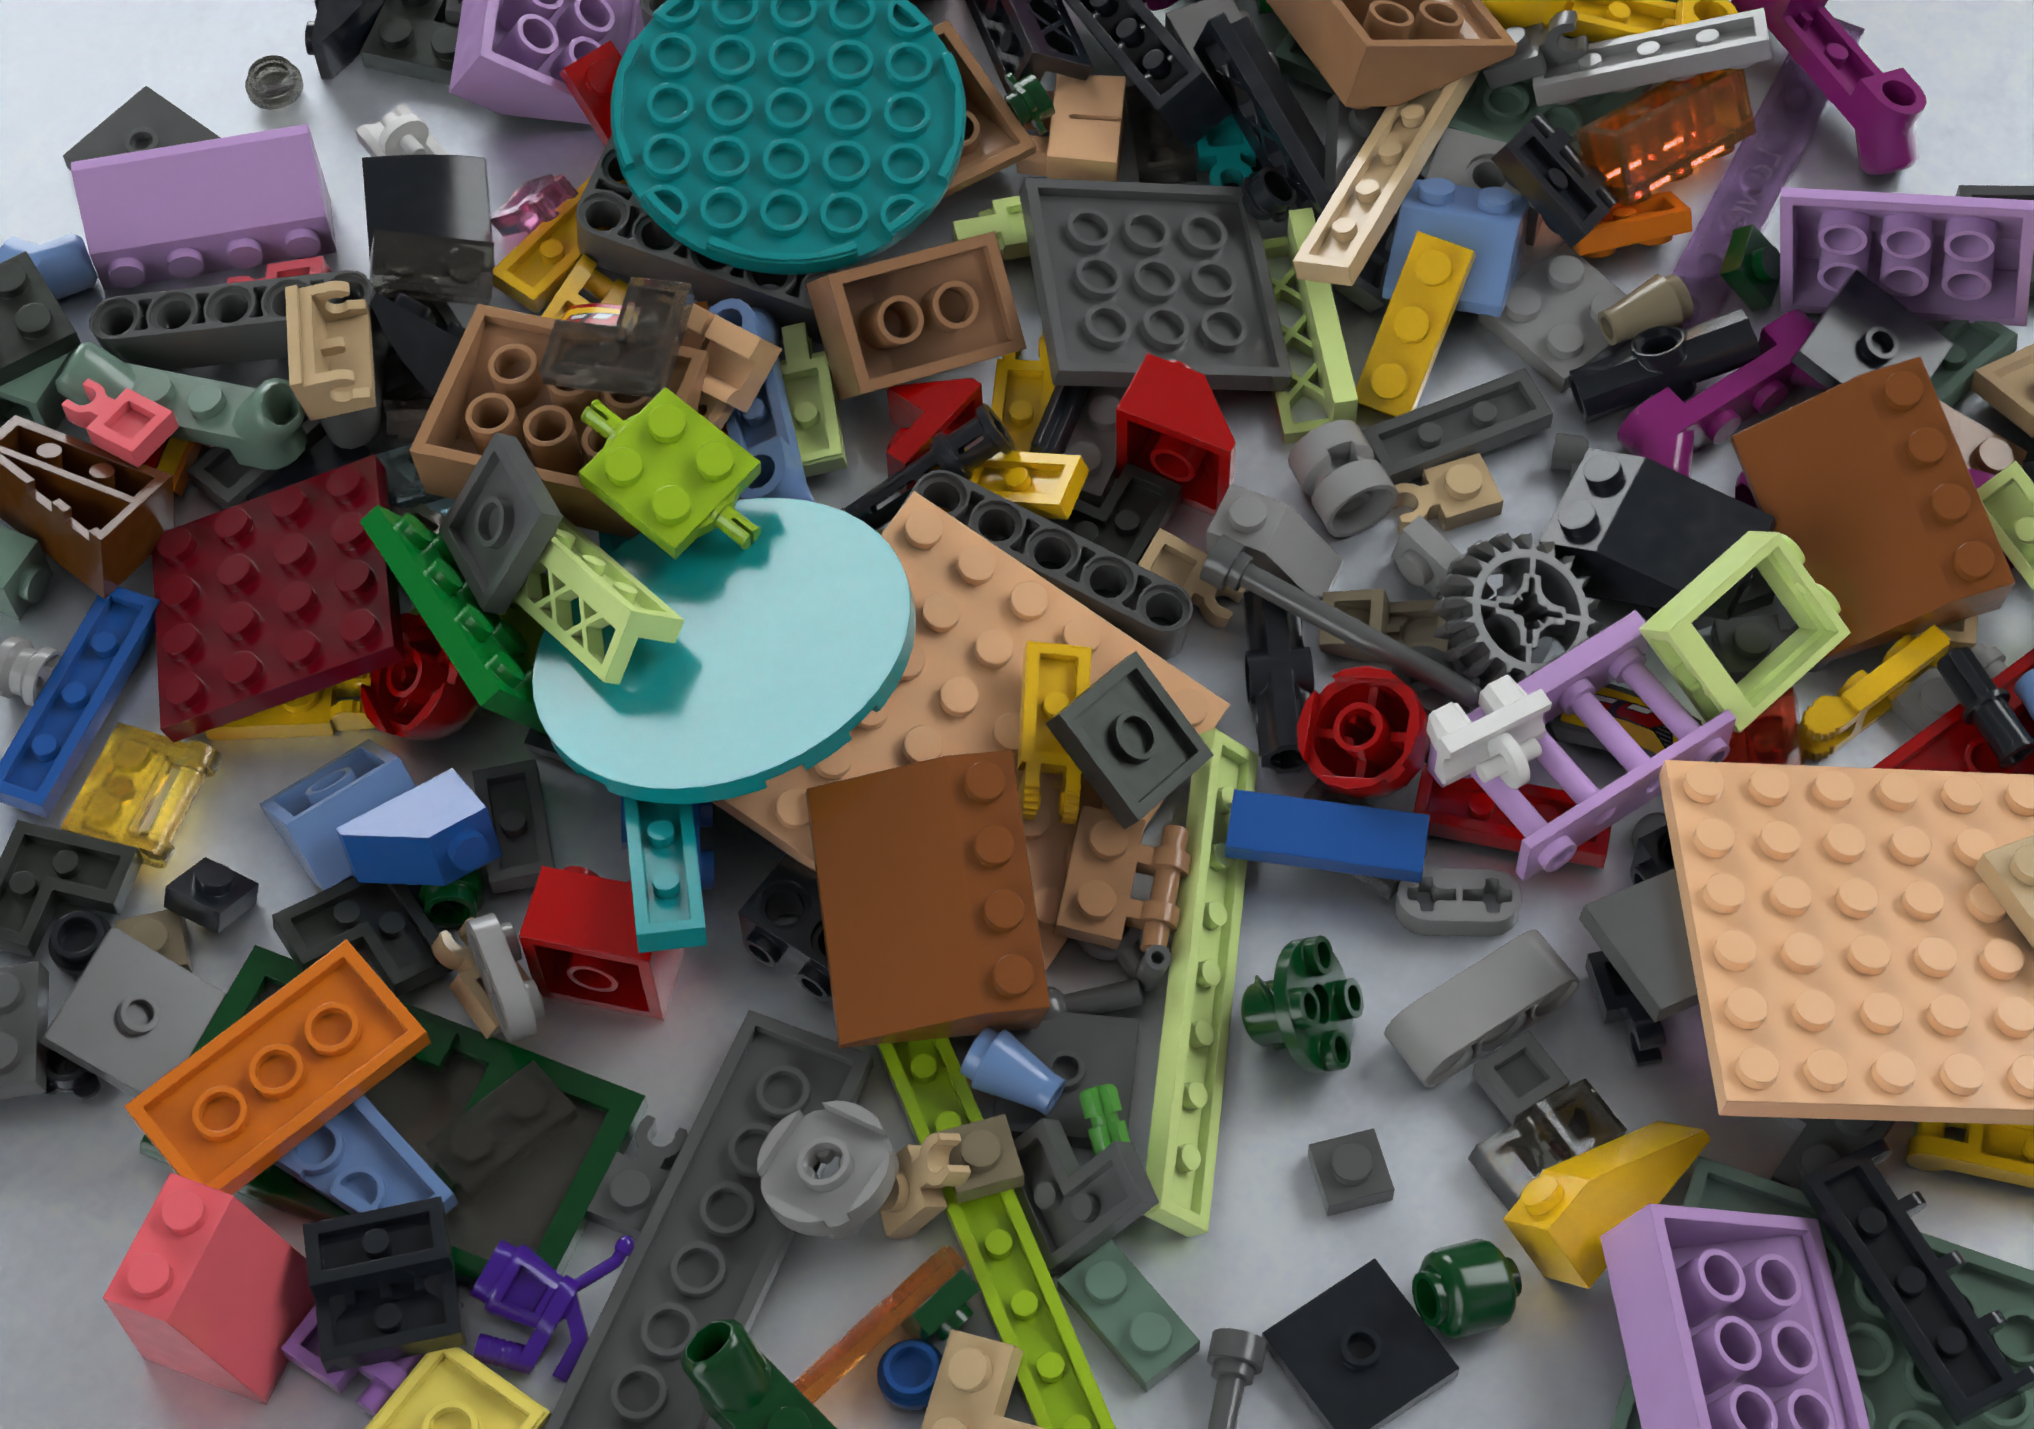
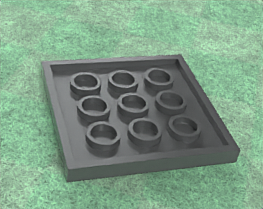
M1024 178L1019 196L1053 385L1129 387L1145 356L1149 353L1165 360L1181 361L1193 370L1203 373L1210 388L1214 390L1286 391L1292 379V373L1258 220L1252 217L1243 205L1241 187Z

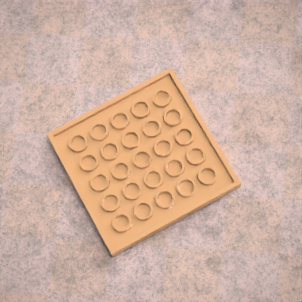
M914 491L881 534L892 547L903 566L913 593L916 609V631L913 649L897 687L881 710L878 712L871 710L849 732L852 739L831 756L808 770H805L803 765H800L782 775L766 780L768 788L735 798L713 801V803L816 873L806 799L807 788L947 755L1012 750L1019 793L1022 771L1017 770L1022 670L1023 651L1027 640L1091 647L1090 686L1121 660L1137 651L1198 734L1214 729L1230 704ZM1040 773L1039 790L1041 791V804L1034 820L1023 819L1045 972L1069 939L1053 934L1076 826V823L1065 824L1059 821L1057 804L1062 775ZM1082 775L1079 811L1082 805L1110 811L1085 776ZM1162 800L1156 807H1154L1148 814H1146L1142 818L1143 820H1146L1144 829L1149 824L1155 813L1158 811L1164 800Z
M1682 760L1664 761L1658 776L1719 1116L2034 1125V949L1975 871V867L1983 853L2034 835V775Z

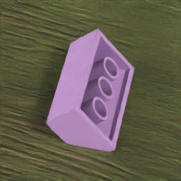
M308 124L71 162V173L89 255L103 290L133 288L140 284L177 278H193L201 274L237 268L248 269L262 264L292 259H305L316 255L337 252L330 195Z

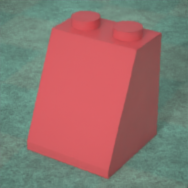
M171 1172L103 1296L104 1301L143 1358L267 1405L289 1362L281 1348L315 1305V1299L309 1287L307 1263L304 1256L235 1196Z

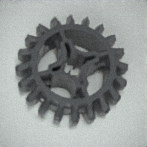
M1509 533L1497 534L1489 541L1485 540L1483 542L1480 540L1467 548L1465 555L1461 554L1450 563L1448 567L1450 574L1442 578L1436 587L1444 598L1434 604L1431 612L1446 620V623L1436 629L1433 637L1443 640L1449 639L1452 646L1445 653L1443 661L1453 662L1459 659L1464 665L1461 675L1470 680L1478 677L1480 679L1479 686L1482 690L1487 684L1505 675H1509L1516 683H1519L1599 633L1603 624L1589 617V612L1595 610L1601 600L1585 597L1582 589L1586 587L1591 576L1579 575L1575 577L1570 571L1575 556L1565 555L1557 560L1555 558V541H1544L1536 546L1532 533L1520 534L1514 539L1511 538ZM1494 574L1503 575V586L1497 589L1496 596L1490 600L1481 599L1483 587L1488 577ZM1545 636L1552 637L1551 647L1545 660L1542 663H1531L1532 651L1538 648V640Z

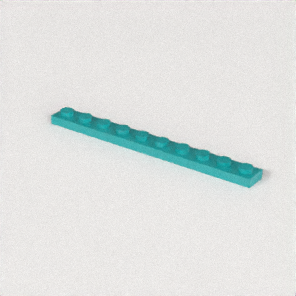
M598 531L600 548L607 554L631 539ZM623 796L638 953L706 946L707 936L692 804L653 803Z

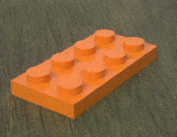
M346 939L124 1107L177 1175L233 1195L428 1046L431 1041L426 1030Z

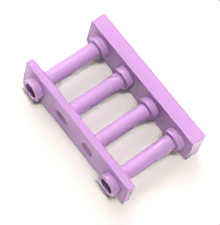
M1636 610L1517 683L1527 695L1542 689L1552 702L1551 710L1543 713L1544 726L1563 712L1567 715L1575 713L1628 773L1599 790L1546 731L1545 737L1538 740L1542 749V755L1536 759L1577 804L1549 823L1546 822L1518 789L1510 788L1500 776L1487 783L1480 780L1476 771L1464 777L1465 779L1473 777L1525 837L1521 842L1515 871L1523 882L1543 869L1546 872H1553L1559 869L1571 859L1578 846L1660 795L1661 788L1658 775L1665 760L1707 762L1719 760L1723 762L1730 752L1729 742L1736 717L1727 709L1702 726L1644 665L1648 642L1638 629L1646 620ZM1613 681L1617 683L1626 682L1673 733L1678 741L1650 758L1595 698L1596 692ZM1478 707L1467 714L1471 722H1474L1486 716L1481 707ZM1431 742L1427 770L1436 782L1444 788V785L1434 773L1437 751Z

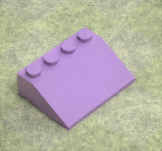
M463 0L449 93L501 115L590 124L559 75V72L610 40L621 57H623L630 41L636 39L644 29L640 0Z
M1781 187V311L1790 312L1795 309H1801L1804 313L1823 314L1847 278L1855 270H1858L1922 320L1951 322L1953 319L1969 320V323L1989 321L1998 322L2001 325H2027L2034 253V200Z
M1649 1203L1600 1236L1642 1429H1870L1818 1219Z

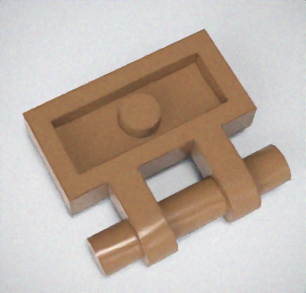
M1082 805L1077 817L1053 934L1118 949L1122 940L1124 926L1143 930L1140 944L1142 952L1145 953L1153 945H1162L1167 948L1169 934L1177 931L1180 918V909L1175 906L1180 879L1188 877L1191 855L1186 852L1189 838L1188 829L1178 825H1167L1163 829L1160 846L1151 847L1141 844L1146 820L1141 819L1124 830L1112 812ZM1135 872L1154 876L1150 899L1147 901L1130 898Z

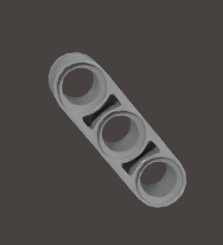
M1533 929L1517 936L1407 1006L1387 1025L1384 1035L1422 1084L1427 1088H1431L1450 1079L1554 1012L1571 998L1578 989L1580 981L1538 930Z

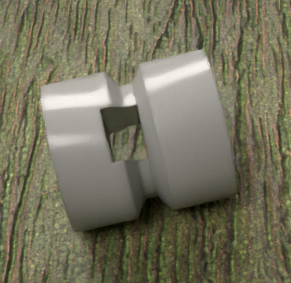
M1340 419L1327 422L1311 430L1291 449L1288 457L1289 467L1304 493L1312 497V506L1327 532L1334 537H1348L1359 534L1376 525L1394 508L1398 500L1397 489L1382 464L1374 460L1373 449L1359 426L1352 420Z

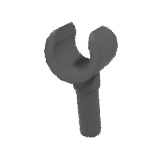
M1557 433L1553 446L1551 468L1570 471L1569 482H1571L1589 448L1588 440L1579 435Z

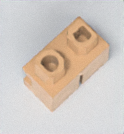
M1056 74L1055 91H1046L1054 106L1055 114L1042 121L1046 131H1050L1049 136L1029 135L1037 146V153L1016 162L1017 173L1047 176V179L1119 182L1126 117V76L1089 75L1087 80L1084 81ZM1031 122L1023 126L1024 129L1036 130Z
M664 288L654 310L661 315L650 339L708 351L709 362L697 412L721 430L730 418L734 408L745 413L748 412L782 348Z

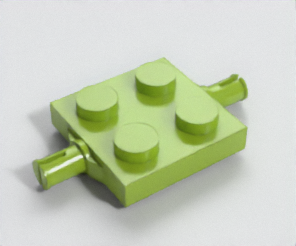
M664 387L638 414L624 421L603 405L599 399L591 402V408L589 406L585 408L581 415V421L588 424L607 440L603 449L579 471L580 484L676 560L698 537L716 528L740 545L743 550L751 546V541L754 543L761 533V528L753 524L734 508L740 494L761 474V462L672 391Z

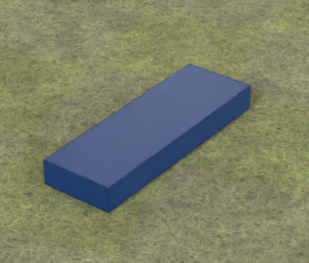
M1234 789L1225 845V857L1421 883L1430 815Z

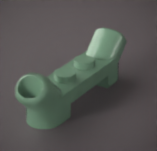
M90 341L78 345L55 380L58 393L78 405H86L92 402L88 399L82 385L88 378L103 386L107 396L114 400L126 388H129L173 411L179 428L170 436L171 438L230 449L240 465L276 470L288 466L297 460L307 443L306 432L301 425L305 411L290 388L289 381L278 377L265 380L258 388H252L124 363Z

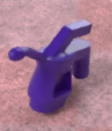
M623 1235L615 1244V1251L612 1257L575 1279L568 1275L563 1277L527 1245L521 1244L515 1247L501 1239L474 1285L470 1296L485 1304L484 1310L489 1314L535 1328L526 1345L480 1333L473 1357L481 1363H487L496 1367L500 1366L504 1369L507 1368L508 1370L530 1375L558 1324L566 1319L572 1341L552 1375L566 1383L589 1339L577 1292L619 1268L625 1258L630 1256L634 1250L635 1241L633 1238Z

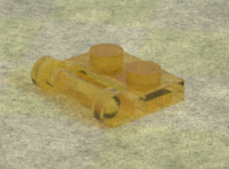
M118 722L60 828L68 832L137 847L144 859L142 864L155 868H165L175 851L172 841L205 778L213 777L223 760L222 755L215 748L203 742L189 741L185 743L177 741L173 743L166 736ZM171 769H179L180 772L149 830L138 833Z

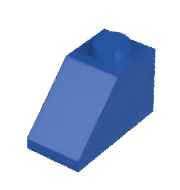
M453 768L336 828L353 875L359 883L446 886L503 855L487 807Z

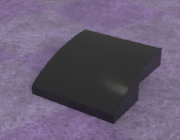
M430 154L362 157L370 272L374 278L434 273L436 279L490 275V271L495 267L487 162L485 157Z
M441 1196L302 1224L308 1282L315 1299L321 1362L327 1374L467 1345L452 1246Z

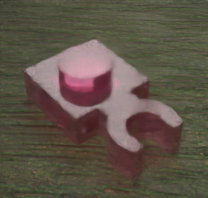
M549 174L525 181L491 216V223L503 237L525 231L530 234L543 221L549 222L560 214L556 208L566 200L575 198L579 193L563 174L556 177Z

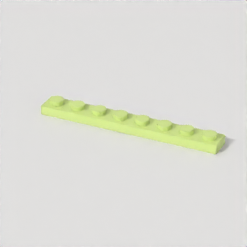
M1216 728L1199 734L1214 756L1191 776L1186 829L1189 831L1186 852L1191 855L1188 877L1180 879L1176 906L1180 909V918L1177 931L1173 932L1171 962L1169 965L1146 1162V1174L1159 1203L1143 1214L1188 1238L1208 1233L1248 861L1225 857V845L1234 789L1255 792L1259 758L1258 754Z

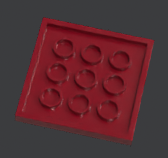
M375 454L164 531L152 550L154 598L161 600L155 610L160 730L173 743L405 660L397 578L359 522L376 505L390 510L386 468Z

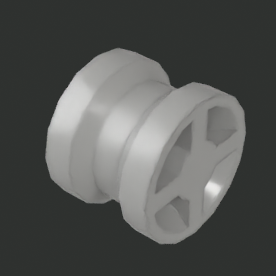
M17 635L8 637L0 645V696L12 698L16 695L22 696L25 704L32 707L64 652L48 646L38 650L34 648L32 642Z

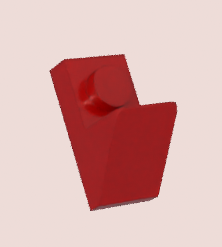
M963 378L890 387L887 390L889 419L900 430L892 437L886 449L888 477L930 451L929 444L933 441L934 436L940 432L948 435L977 416L976 408L983 404L982 383L974 378ZM913 481L898 492L903 494L915 486L916 481Z

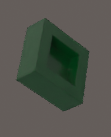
M1754 224L1736 228L1733 230L1719 275L1751 311L1771 307L1780 281V253Z
M961 1268L948 1277L899 1324L912 1339L923 1341L935 1332L944 1341L949 1337L951 1329L957 1330L974 1314L965 1303L980 1290V1287Z

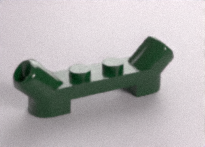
M720 1319L710 1322L697 1331L684 1348L680 1358L682 1369L697 1388L700 1403L707 1414L722 1429H837L760 1351L743 1325L736 1320Z

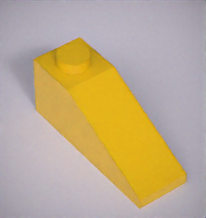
M1656 1121L1544 1169L1537 1178L1525 1186L1520 1199L1502 1220L1544 1277L1590 1289L1607 1268L1600 1236L1649 1203L1659 1204L1711 1141V1138L1703 1129Z

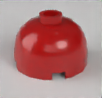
M403 613L401 614L405 660L373 671L370 686L361 684V700L366 717L377 730L413 741L429 742L455 734L471 720L479 707V703L420 614Z
M1368 665L1343 669L1332 675L1335 679L1334 682L1328 684L1320 694L1314 690L1305 701L1297 723L1298 749L1303 760L1308 763L1311 772L1333 791L1361 800L1387 797L1407 786L1423 767L1431 743L1426 731L1428 716L1417 694L1391 671Z

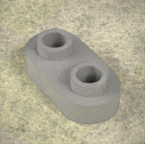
M494 913L466 921V934L473 959L506 1040L512 1043L536 1035V1020L545 1017V1010L536 983L533 979L523 982L515 961L522 959V953L510 921L500 924Z

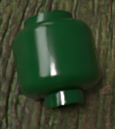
M1473 1239L1433 1250L1424 1257L1419 1272L1415 1274L1412 1281L1413 1300L1422 1320L1428 1326L1435 1327L1442 1335L1453 1339H1460L1497 1329L1508 1323L1516 1308V1298L1522 1290L1521 1276L1515 1262L1511 1258L1505 1257L1502 1251L1493 1243L1483 1239Z

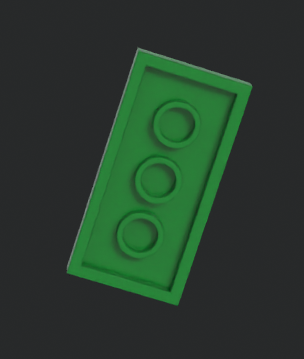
M376 505L359 522L479 705L547 735L538 717L534 703L532 686L533 666L523 653L528 648L525 639L510 623L501 620L498 614L482 611L440 532L436 534L428 530L415 516L409 513L400 516L384 507Z

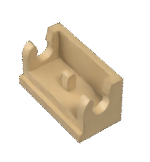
M329 281L299 288L297 285L285 287L289 386L310 421L376 407L370 308L365 299L347 300L340 304L328 302L330 299L344 298L350 295L349 283L345 281Z

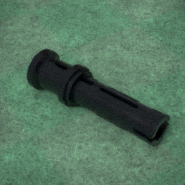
M983 403L976 408L977 416L948 435L940 432L934 436L933 441L929 444L930 451L840 510L864 521L876 531L895 517L913 487L879 510L877 505L913 481L917 483L923 475L929 473L938 464L941 467L939 470L953 472L970 480L972 478L971 471L998 453L1002 452L1008 455L1014 451V442L999 417L987 404ZM983 436V440L981 442H979L969 450L965 451L964 448L967 445H969L979 437Z

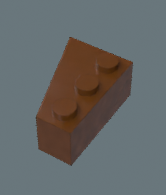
M14 415L0 427V518L19 533L38 540L44 553L103 599L107 598L152 555V550L164 531L175 528L172 474L146 464H142L137 468L93 444Z

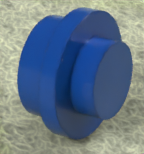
M917 1339L904 1340L892 1345L882 1355L877 1368L878 1385L883 1396L891 1404L901 1409L918 1410L927 1407L943 1357L940 1351L932 1344Z

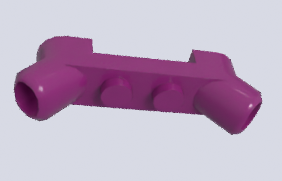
M1731 0L1738 13L1764 8L1767 29H1769L1789 52L1792 59L1802 67L1825 94L1826 98L1834 104L1855 129L1861 170L1867 174L1874 175L1902 171L1913 166L1919 158L1915 124L1923 112L1927 101L1921 87L1904 68L1883 73L1825 8L1828 0Z
M1795 309L1782 315L1762 328L1758 341L1760 356L1685 403L1669 387L1665 388L1644 401L1626 417L1617 432L1618 441L1632 455L1646 457L1690 478L1692 454L1710 442L1719 444L1727 440L1743 421L1758 412L1762 415L1771 412L1781 404L1789 392L1799 386L1826 389L1790 361L1815 323L1801 309Z

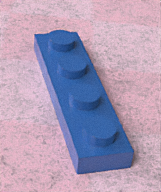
M117 587L105 599L97 595L0 761V803L49 819L156 632L155 610L161 600L121 587Z

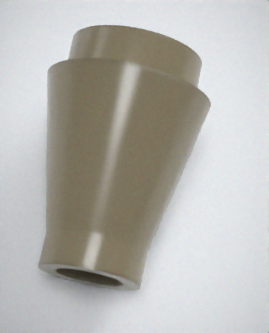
M1656 274L1616 304L1599 312L1598 323L1607 342L1611 345H1616L1625 340L1634 339L1639 333L1657 326H1674L1681 329L1683 322L1693 316V302L1686 285L1679 276L1671 274L1664 277Z

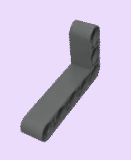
M611 135L577 205V241L581 255L584 253L596 261L598 267L663 290L665 288L697 302L707 301L709 306H714L718 302L730 298L741 299L750 307L763 308L774 316L780 331H782L781 327L805 322L809 338H812L814 343L823 344L806 283L840 272L839 270L787 275L760 273L735 268L693 251L674 239L646 213L627 184L618 183L625 179L620 170L615 154L613 136ZM601 226L612 227V229L605 231L596 230L595 228ZM661 245L666 246L668 248L664 250H654L650 247ZM720 265L724 268L712 270L707 269L706 266ZM765 284H774L779 286V288L770 290L764 289L760 286Z
M345 270L121 295L106 299L98 304L91 313L89 329L104 350L124 363L168 371L288 358L285 287L297 285L299 288L329 281L348 282L350 295L344 298L330 299L328 302L340 304L347 300L365 299L370 308L376 407L322 418L319 421L333 444L347 449L365 445L373 439L379 430L389 339L385 335L370 304L376 291L367 276L359 271Z
M937 470L923 475L904 501L905 503L915 491L936 506L950 510L949 515L983 538H985L984 535L997 534L1006 539L1004 541H988L1162 659L1168 660L1175 657L1182 650L1193 613V604L1187 591L1179 585L953 472ZM1050 561L1062 568L1050 570L1038 563ZM1106 589L1112 591L1117 596L1105 598L1099 596L1094 590ZM1162 617L1169 620L1173 625H1157L1149 618Z

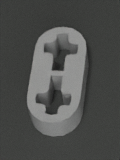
M1423 868L1421 883L1400 881L1396 896L1395 912L1402 926L1416 934L1492 937L1503 935L1516 924L1522 902V892L1517 881L1504 871L1494 869ZM1418 892L1430 893V898L1434 902L1433 911L1426 912L1420 910V903L1416 900ZM1485 893L1496 894L1497 903L1501 904L1499 912H1487L1486 904L1482 902Z

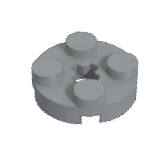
M835 1100L822 1102L825 1108L823 1110H816L803 1116L799 1109L782 1119L771 1130L761 1146L757 1158V1172L761 1178V1192L770 1210L779 1222L801 1234L811 1236L827 1235L834 1240H844L854 1236L860 1230L862 1223L873 1216L887 1200L899 1170V1159L879 1119L873 1113L860 1105ZM835 1156L840 1157L838 1163L840 1169L828 1178L818 1179L813 1167L818 1162L829 1164Z

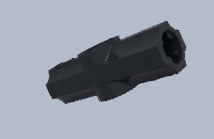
M1743 309L1684 330L1674 326L1649 328L1639 333L1632 340L1631 349L1570 370L1568 380L1580 415L1585 423L1641 404L1667 387L1682 401H1685L1695 393L1696 383L1741 368L1761 354L1750 320Z
M1250 591L1244 592L1243 609L1248 651H1245L1246 692L1249 707H1255L1258 755L1260 756L1261 767L1270 768L1277 774L1296 773L1308 765L1303 760L1298 749L1297 723L1305 701L1314 691L1310 647H1304L1301 618Z

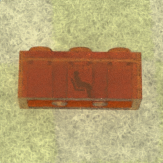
M1727 68L1697 74L1695 77L1685 81L1668 80L1576 130L1582 159L1591 169L1597 165L1607 176L1608 179L1604 183L1619 199L1617 204L1629 206L1648 200L1652 196L1651 191L1667 182L1679 181L1689 177L1694 172L1693 168L1704 161L1730 154L1734 151L1735 144L1756 133V127L1744 69Z

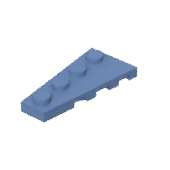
M364 1095L274 1163V1165L350 1214L439 1196L442 1197L445 1214L458 1204L454 1193Z

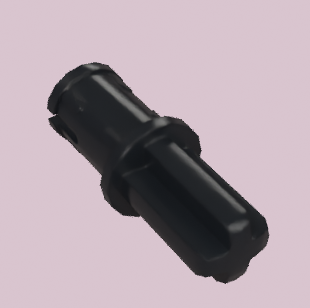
M1956 647L1948 651L1937 662V669L1964 708L1962 718L1965 723L1976 726L1998 758V763L2002 768H2009L2026 760L2034 753V738H2031L2009 706L2008 702L2011 698L2009 692L2004 688L1998 689L1970 648Z

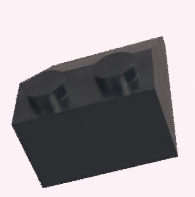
M1588 448L1545 528L1539 544L1544 541H1555V558L1557 560L1565 555L1575 556L1570 571L1575 577L1579 575L1591 576L1586 587L1582 588L1585 595L1662 608L1748 531L1773 532L1777 524L1774 516L1651 459ZM1755 567L1704 611L1701 616L1729 620Z

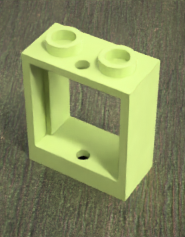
M1748 531L1638 629L1703 719L1708 722L1729 709L1736 717L1733 728L1734 732H1742L1851 633L1838 615L1841 612V607L1837 599L1825 587L1815 583L1803 566L1805 556L1802 550L1791 538L1780 532ZM1756 567L1799 628L1736 684L1692 622L1749 571Z

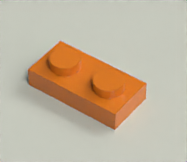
M1671 191L1617 202L1590 233L1573 246L1572 249L1579 256L1602 258L1614 254L1617 248L1637 243L1655 246L1668 243L1672 240L1673 235L1693 231L1691 208Z

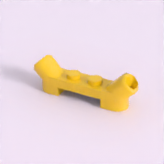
M1481 0L1504 29L1511 27L1525 28L1542 22L1545 29H1547L1549 21L1554 15L1562 11L1574 10L1578 15L1576 30L1561 35L1574 38L1586 35L1588 41L1599 42L1738 13L1733 4L1728 0H1678V3L1665 0ZM1727 68L1697 74L1693 77V80L1699 87L1705 90L1717 89L1732 82L1740 69Z

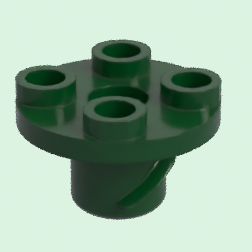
M1320 935L1297 939L1289 942L1282 949L1276 963L1273 980L1263 981L1256 975L1255 983L1247 987L1241 1001L1242 1021L1247 1034L1255 1043L1263 1046L1273 1045L1275 1051L1287 1047L1294 1060L1310 1073L1343 1070L1349 1066L1351 1060L1350 1048L1353 1038L1354 1018H1359L1363 1013V994L1359 983L1355 979H1346L1343 968L1334 954L1329 940L1325 936Z

